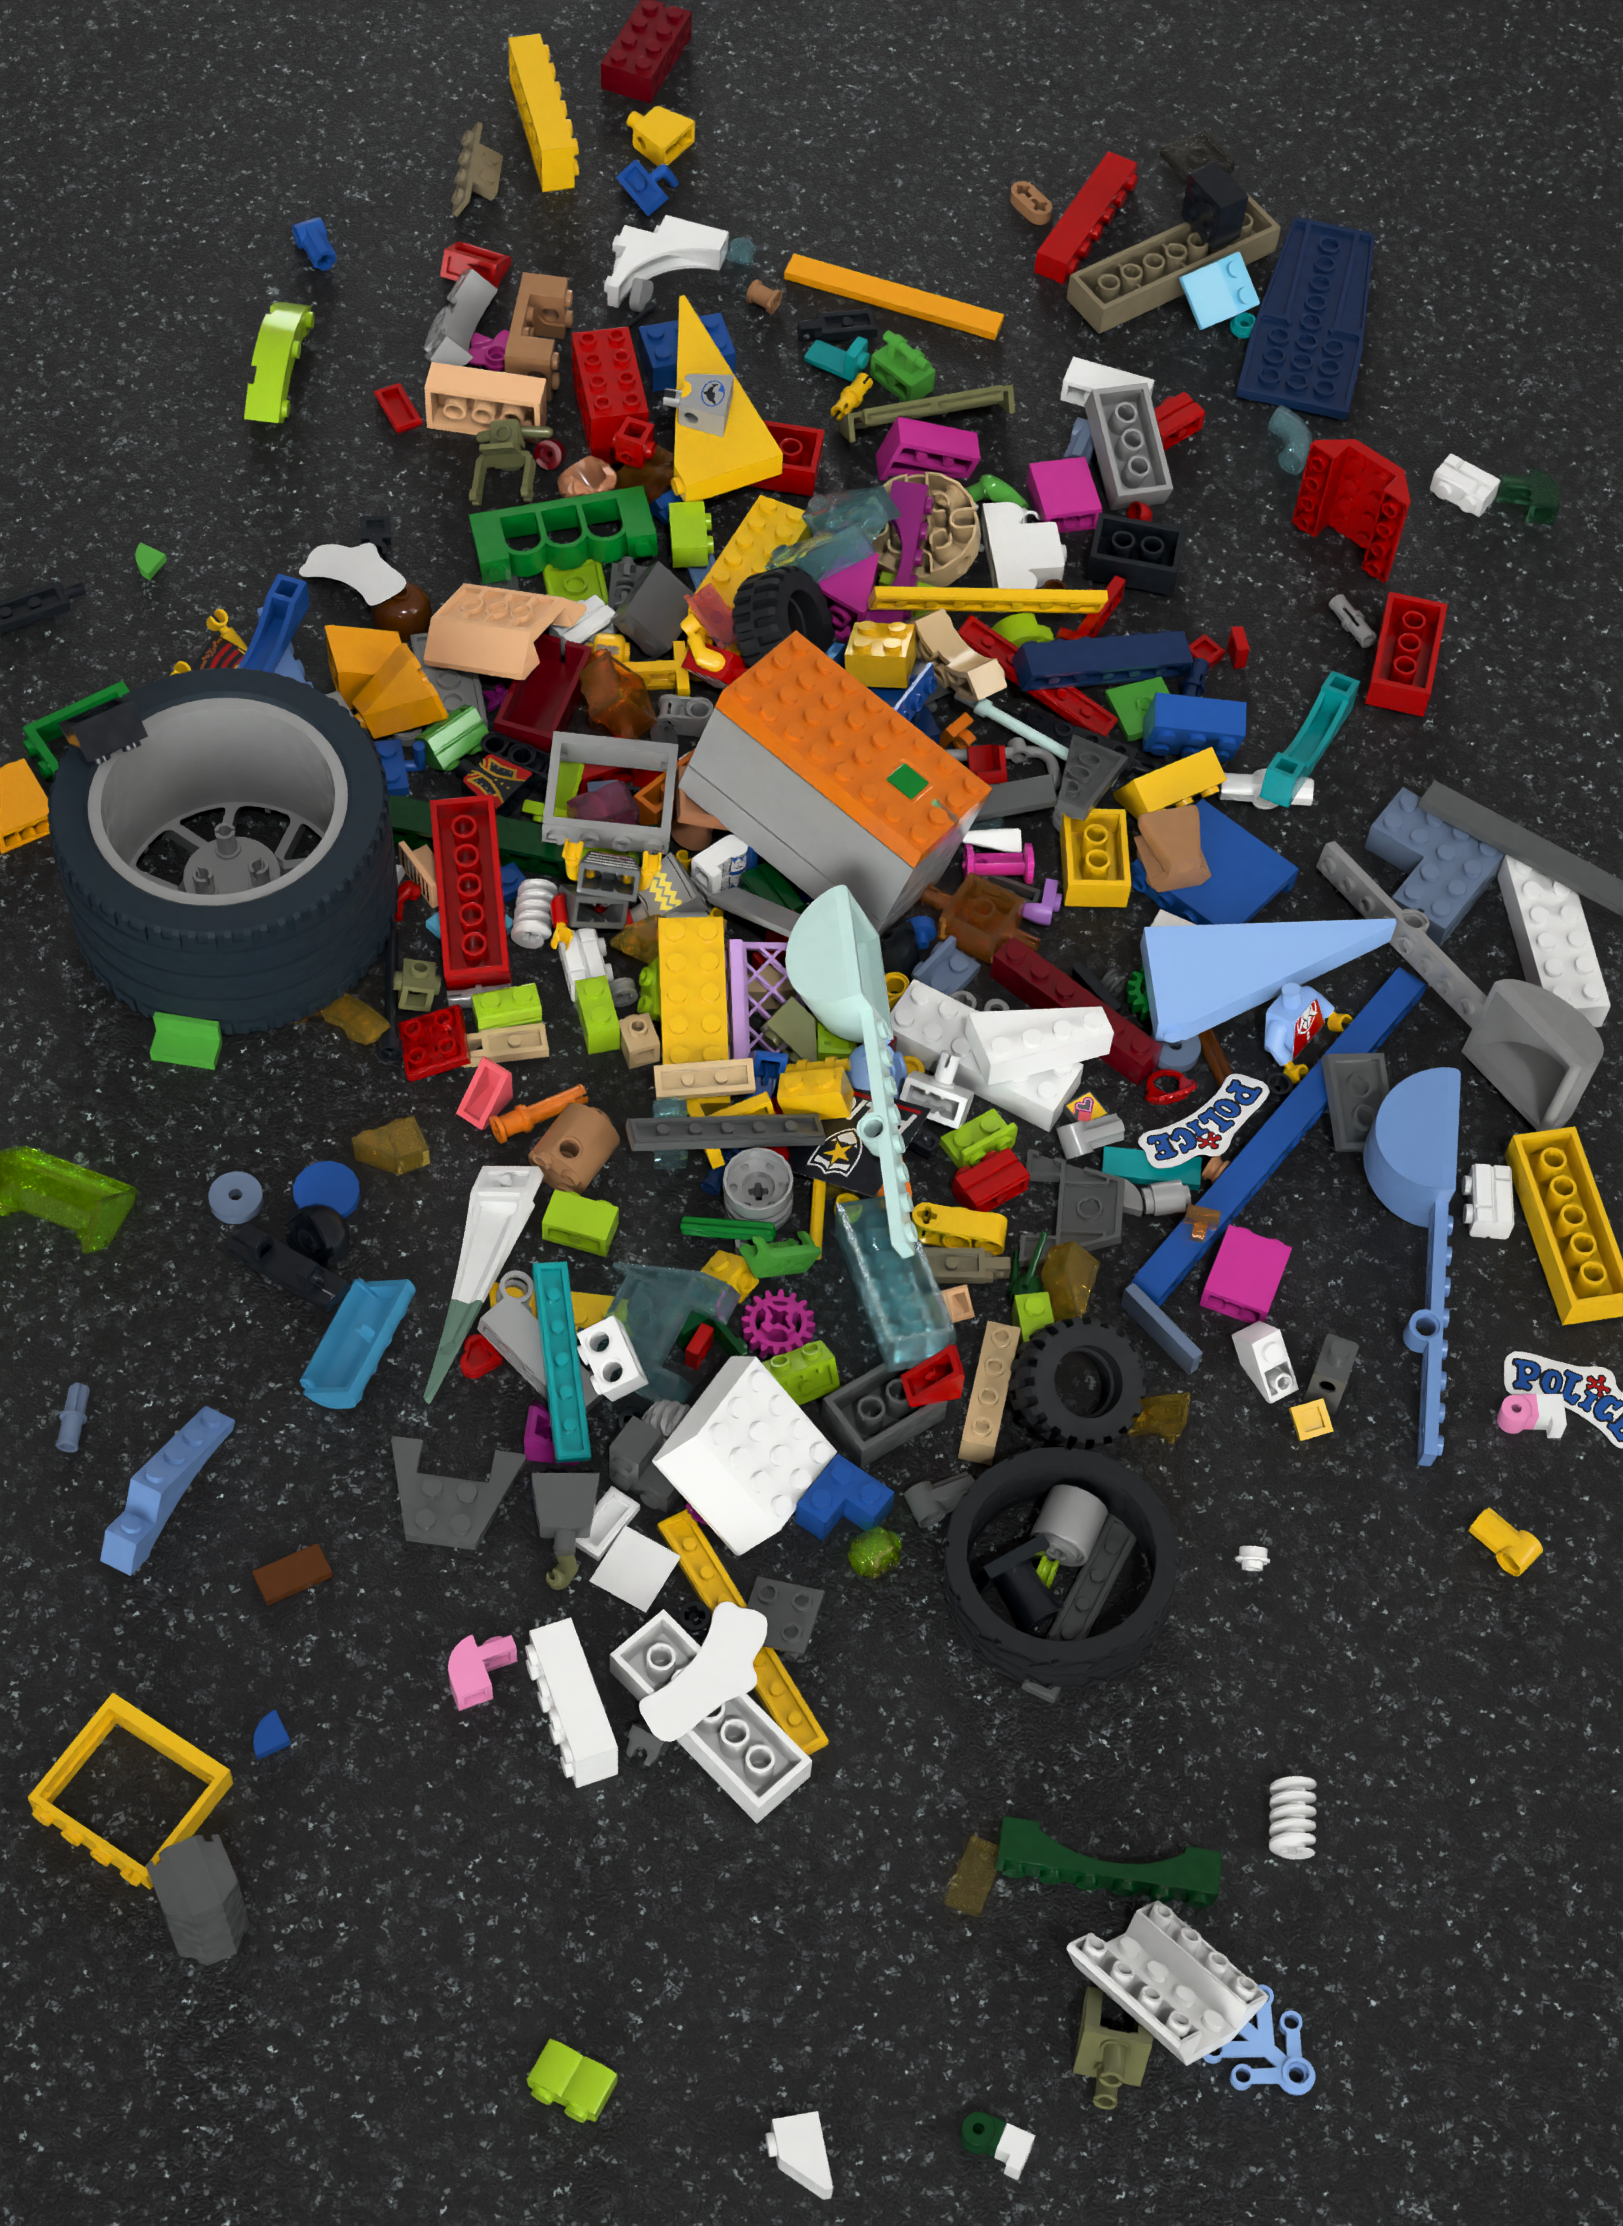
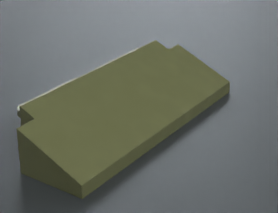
M1013 384L1006 386L996 385L863 409L860 412L846 414L837 422L838 431L849 442H856L855 429L893 423L897 416L916 419L994 404L1000 405L1009 414L1015 413Z

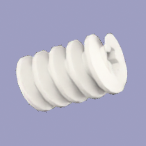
M526 879L519 885L514 919L512 921L513 928L511 930V939L516 944L529 949H537L542 947L544 940L549 939L552 935L550 904L554 895L558 893V887L554 883L544 879Z
M1291 1776L1271 1783L1270 1793L1272 1797L1269 1805L1272 1811L1270 1812L1269 1820L1272 1825H1270L1269 1834L1272 1839L1269 1841V1849L1274 1854L1288 1859H1305L1315 1854V1851L1305 1847L1316 1842L1314 1835L1305 1833L1316 1828L1314 1821L1306 1819L1316 1814L1314 1807L1306 1805L1316 1801V1795L1306 1791L1317 1786V1782L1314 1779Z

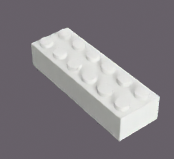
M1505 855L1497 878L1526 982L1537 985L1559 996L1585 1016L1593 1027H1602L1611 1005L1578 892L1511 856Z
M913 979L890 1013L893 1035L897 1037L896 1052H901L902 1056L918 1058L923 1063L924 1068L934 1074L942 1050L952 1051L951 1056H954V1053L960 1054L962 1058L959 1061L953 1079L954 1084L975 1092V1095L1050 1132L1063 1112L1064 1105L1069 1103L1080 1086L1084 1065L1077 1062L987 1086L965 1035L968 1012L979 1011Z
M663 1609L610 1654V1672L640 1702L644 1697L660 1690L673 1681L692 1662L701 1647ZM747 1693L726 1701L702 1719L693 1729L676 1739L756 1823L760 1822L811 1775L812 1760Z

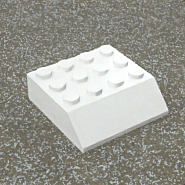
M731 1356L653 1458L652 1462L736 1556H740L782 1529L795 1511L796 1504L825 1470L837 1451L756 1356Z

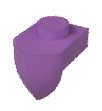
M1046 878L1042 903L1022 904L1016 906L1015 911L1031 923L1050 927L1052 913L1059 912L1062 894L1056 893L1058 880Z

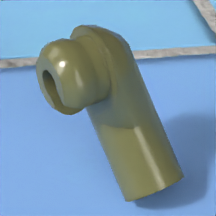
M556 1555L558 1564L552 1569V1572L548 1571L546 1574V1582L554 1590L567 1588L579 1569L575 1555Z

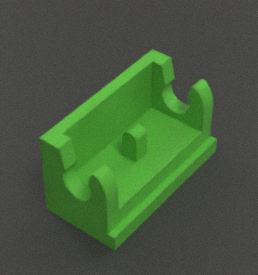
M806 1231L797 1232L803 1245H799L793 1238L784 1242L766 1244L761 1236H753L752 1240L756 1245L746 1243L739 1249L756 1279L806 1273L822 1253L820 1247H816Z

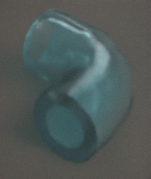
M1280 405L1270 419L1268 431L1281 438L1285 444L1284 449L1278 456L1280 466L1287 473L1298 475L1306 466L1312 443V433L1301 417L1287 407Z

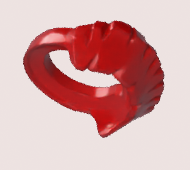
M1158 1070L1147 1079L1145 1100L1152 1105H1169L1185 1099L1197 1088V1083L1192 1079H1187L1176 1070ZM1161 1076H1171L1179 1081V1090L1165 1093L1157 1089L1153 1083Z

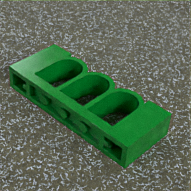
M643 485L469 514L471 536L483 584L512 580V575L530 577L542 572L547 564L556 569L571 570L583 565L588 558L601 563H612L621 560L627 554L628 557L633 559L658 555L657 534ZM618 520L621 530L609 537H599L592 534L587 525ZM578 527L580 537L574 542L559 544L551 541L546 532ZM538 534L539 544L527 551L514 550L505 541L508 538Z

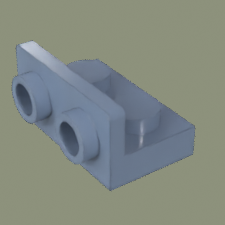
M950 935L944 943L940 941L935 945L930 957L925 962L921 961L915 966L911 977L950 996L956 991H962L980 972L981 965L956 948L957 938Z

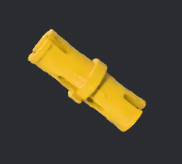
M859 373L852 384L843 389L840 395L841 398L831 408L830 413L832 417L840 410L835 420H841L846 414L851 413L854 408L860 406L863 396L873 385L871 377L864 384L863 381L868 375Z

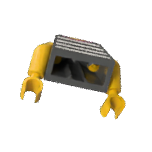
M569 838L565 839L562 857L565 858L567 876L569 879L577 881L576 893L636 902L638 891L648 889L655 874L661 871V852L657 855H650L648 851H644L642 867L640 868L636 860L629 856L589 851L581 858L584 842L579 841L578 844L570 842Z

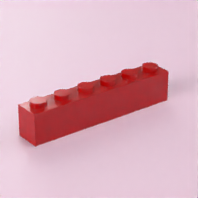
M1110 151L1106 153L1037 251L1035 273L1064 285L1069 276L1077 272L1080 260L1087 258L1092 243L1100 239L1105 224L1109 225L1112 222L1117 207L1121 208L1123 206L1128 191L1135 189L1139 178L1136 175L1137 162Z

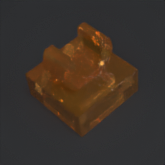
M1188 1204L1183 1223L1193 1225L1190 1240L1203 1243L1207 1228L1217 1229L1221 1211Z

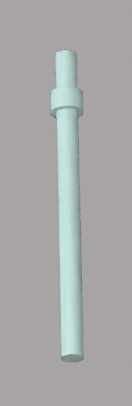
M955 693L954 698L973 708L975 714L982 718L987 716L1059 758L1067 760L1069 751L1067 747L992 706V701L986 698L979 701H968L957 697Z

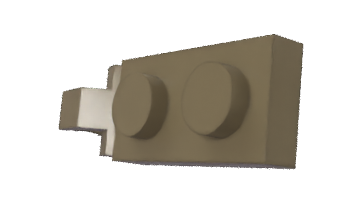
M918 1248V1283L985 1284L993 1282L994 1279L1010 1278V1257H993V1253L985 1252V1248Z

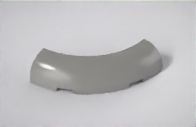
M467 269L462 272L447 296L450 304L448 307L442 308L435 317L424 345V350L427 352L424 357L430 362L464 366L473 358L469 354L471 338L483 313L498 291L496 287L473 269Z

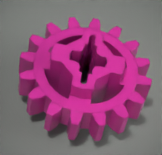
M779 1289L777 1296H772L771 1292L767 1290L765 1291V1299L762 1300L755 1296L753 1297V1306L746 1305L745 1316L742 1317L741 1323L743 1340H750L749 1349L751 1351L757 1348L761 1349L760 1358H764L768 1353L772 1354V1358L776 1355L788 1353L812 1342L811 1334L815 1332V1323L812 1322L814 1312L813 1310L806 1311V1300L797 1303L796 1293L794 1292L789 1297H784L783 1289ZM760 1318V1329L757 1330L756 1321ZM797 1321H799L801 1325V1329L798 1333L796 1332Z

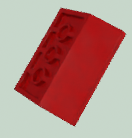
M1357 439L1314 440L1310 446L1291 523L1314 538L1327 525L1331 526L1338 533L1343 534L1361 548L1366 549L1361 569L1385 584L1389 579L1411 503L1404 469Z

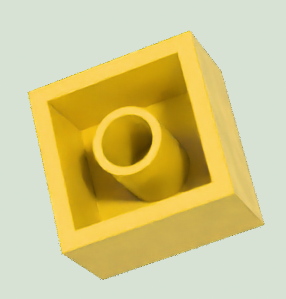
M855 622L844 654L845 670L866 687L907 688L917 656L915 624H905L903 622Z

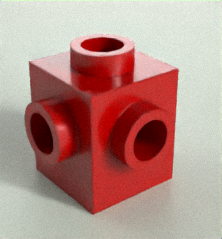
M627 416L613 438L612 446L616 447L615 460L643 469L648 458L652 459L657 449V442L654 441V424Z

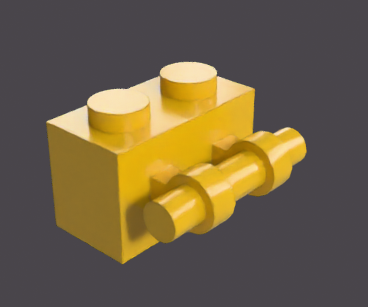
M837 1056L826 1057L823 1061L809 1062L808 1059L797 1060L794 1064H787L785 1073H780L777 1101L783 1114L818 1113L820 1120L851 1117L854 1091L845 1072L851 1070L850 1059H838Z

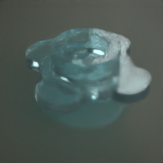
M736 238L730 243V252L726 254V259L730 262L735 261L739 264L749 265L753 262L752 255L756 252L757 248L749 239Z

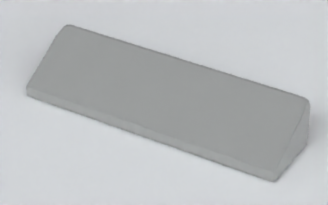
M738 887L708 896L707 899L710 904L787 937H790L797 920L801 916L797 912Z

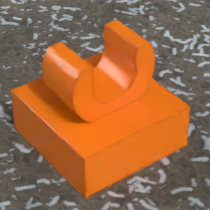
M967 712L962 714L942 732L939 745L943 749L952 742L956 749H967L976 740L973 733L967 730L974 721Z

